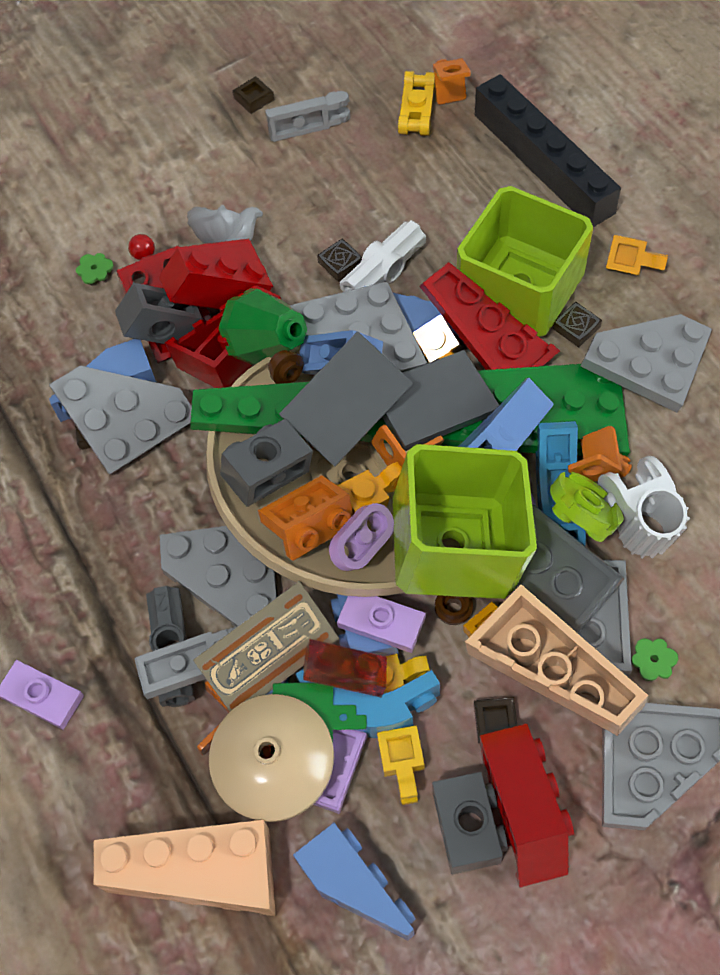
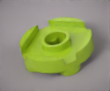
M562 472L550 487L551 496L556 503L552 507L554 514L566 523L573 521L583 528L592 539L598 542H603L609 535H612L624 520L623 513L617 503L610 507L604 500L608 493L597 483L579 473L572 472L569 477H565V472Z

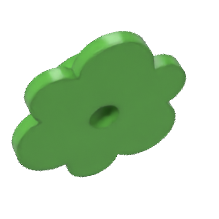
M97 253L94 256L86 254L80 258V265L76 268V273L81 276L85 284H93L98 280H106L108 277L107 273L113 270L114 264L112 260L106 259L103 253Z
M640 639L635 645L636 654L631 659L633 666L640 668L639 673L644 680L654 681L658 676L662 679H667L671 676V668L677 664L678 654L673 649L667 648V643L663 639H656L653 642L649 639Z

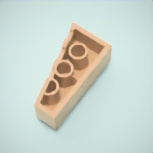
M520 585L465 641L467 652L470 656L617 736L643 709L649 696L523 585Z
M264 820L93 840L94 885L107 893L157 900L163 899L184 904H199L227 910H241L276 916L270 829Z

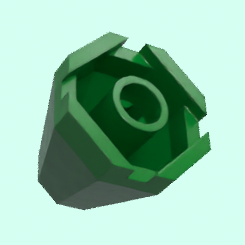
M254 288L242 292L244 294L241 296H235L227 300L219 331L221 336L226 338L229 346H225L228 355L248 364L256 365L267 357L272 358L279 351H290L304 342L307 326L303 315L282 300Z

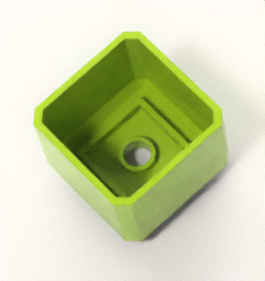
M513 186L499 188L457 248V269L484 290V294L496 303L500 302L509 309V314L523 325L528 324L538 332L536 334L538 337L545 336L585 274L593 225L586 216Z
M416 444L407 451L392 498L396 585L406 594L505 599L514 591L537 550L527 459L517 451L425 444ZM446 538L455 539L461 545V548L445 547L442 540Z

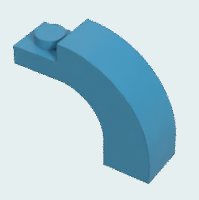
M575 421L539 423L538 448L536 451L538 508L585 546L586 531L573 521L566 523L554 514L552 507L556 503L550 493V487L562 472H565V477H569L571 473L568 472V465L577 462L578 426Z
M331 655L296 673L298 683L332 682L333 705H355L356 715H366V729L357 731L367 733V738H378L377 732L413 726L411 711L415 710L419 713L430 708L437 702L436 697L440 696V682L432 670L400 688L384 694H369L351 686L341 674ZM341 714L339 717L340 720L345 721L347 719V715Z

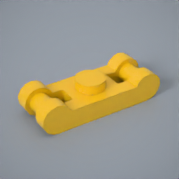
M405 71L398 134L408 135V132H420V135L429 136L435 89L434 72H426V75H415L414 71ZM414 87H422V88H425V89H424V90H414Z

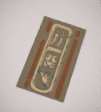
M298 581L193 659V661L228 710L232 711L235 707L251 698L266 695L273 689L274 683H282L338 640L339 637L304 586Z

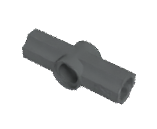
M163 586L154 588L153 591L147 593L151 630L149 645L151 650L161 649L167 642L172 640L179 642L187 640L180 589L178 587ZM193 684L159 695V703L162 707L184 706L195 700Z

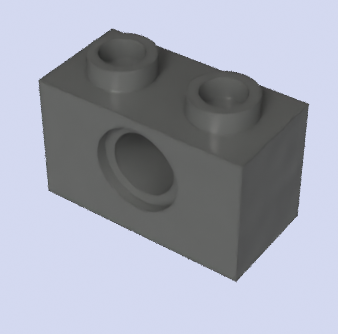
M134 282L115 310L124 337L165 344L164 342L172 337L178 340L193 330L192 324L200 319L202 320L197 306L172 303L169 301L163 288Z
M285 418L274 425L268 424L262 427L256 435L243 442L237 441L229 445L221 456L220 475L244 505L249 507L308 473L313 450Z
M482 772L432 782V794L451 875L501 864L503 858L502 851L508 850V845L502 824L495 825L491 809L497 808V802L492 783L484 784ZM466 813H473L481 819L482 827L474 832L466 831L460 826L459 818Z

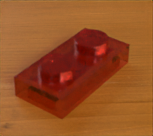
M313 639L309 640L305 650L303 680L382 697L386 689L387 657Z

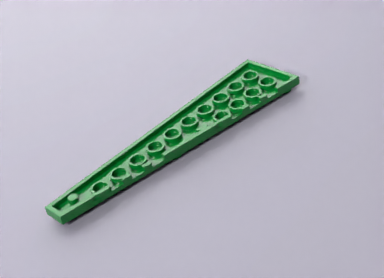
M581 364L478 371L499 405L526 378H530L554 404L540 423L576 422L578 426L577 456H583L581 447L583 436L608 426H612L616 430L619 453L625 456L629 455L630 447L622 386L581 367ZM309 382L195 389L192 395L190 430L256 434L262 427L268 424L274 425L282 421L283 418L279 416V413ZM383 418L360 441L371 442L378 429L386 425ZM484 420L442 436L444 441L440 446L458 447ZM538 425L517 452L536 453L538 448Z

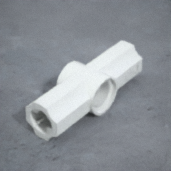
M412 220L404 222L382 243L379 241L371 243L365 250L361 263L340 281V289L346 292L385 281L388 283L395 281L402 273L405 262L426 243V235L422 232L420 226Z

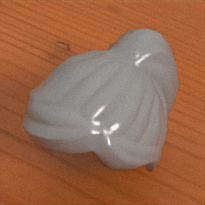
M221 205L217 210L194 207L187 212L188 225L193 229L196 237L205 244L248 238L251 241L256 219L263 216V213L255 207L246 208L241 213L227 210L224 205Z

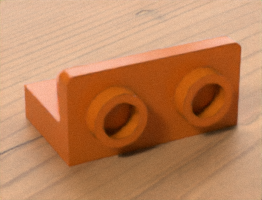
M323 475L258 510L261 523L283 540L286 556L291 560H296L332 539L353 516L349 493Z

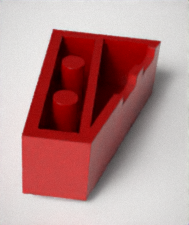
M249 238L177 247L159 276L170 302L219 309L227 300L241 294L253 285L268 291L273 287L266 269L262 265Z
M253 285L250 287L254 289H260L281 300V297L279 295H276L257 285ZM226 303L219 307L221 312L206 322L200 319L192 324L193 330L178 340L172 337L164 342L178 369L214 388L231 387L252 366L228 355L225 347L229 346L226 338L221 336L219 331Z
M528 724L479 735L481 757L488 782L492 783L495 792L497 808H499L506 829L507 845L512 847L516 859V878L519 888L567 876L568 836L574 835V829L567 809L560 810L556 798L560 797L556 778L552 772L546 774L542 764L546 762V756L540 738L533 739Z

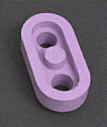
M379 503L363 506L336 533L330 542L329 554L337 568L343 571L361 569L368 564L393 533L394 519L389 509ZM367 520L371 523V530L367 527ZM344 546L348 548V557L345 554Z

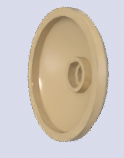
M278 694L251 698L230 711L219 724L209 751L210 775L220 797L237 813L252 820H264L265 822L288 820L309 809L325 791L334 766L333 742L322 718L306 703L290 696ZM266 745H272L275 748L274 755L269 759H263L260 756L261 749Z

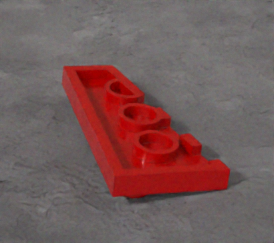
M449 262L419 286L485 370L539 367L545 365L560 352L552 343L548 345L536 335L538 332L528 324L523 325L509 314L510 310L500 302H494L485 295L484 290Z

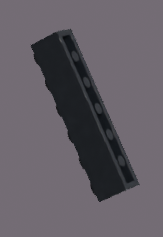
M499 74L476 87L474 115L573 212L588 217L593 227L616 214L621 187L507 79Z

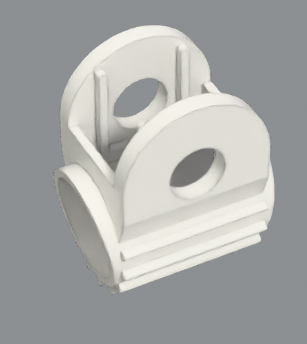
M646 456L640 459L637 464V474H635V477L639 483L638 486L627 490L618 473L614 474L612 472L600 475L598 485L608 493L604 500L610 507L617 503L623 513L624 520L617 528L620 535L618 538L624 544L623 547L630 550L632 555L638 554L641 558L645 556L654 558L658 553L662 555L687 529L685 523L690 517L687 516L689 508L686 507L683 498L676 493L675 484L666 468L654 456ZM642 515L655 519L662 526L664 533H658L650 529L644 522Z

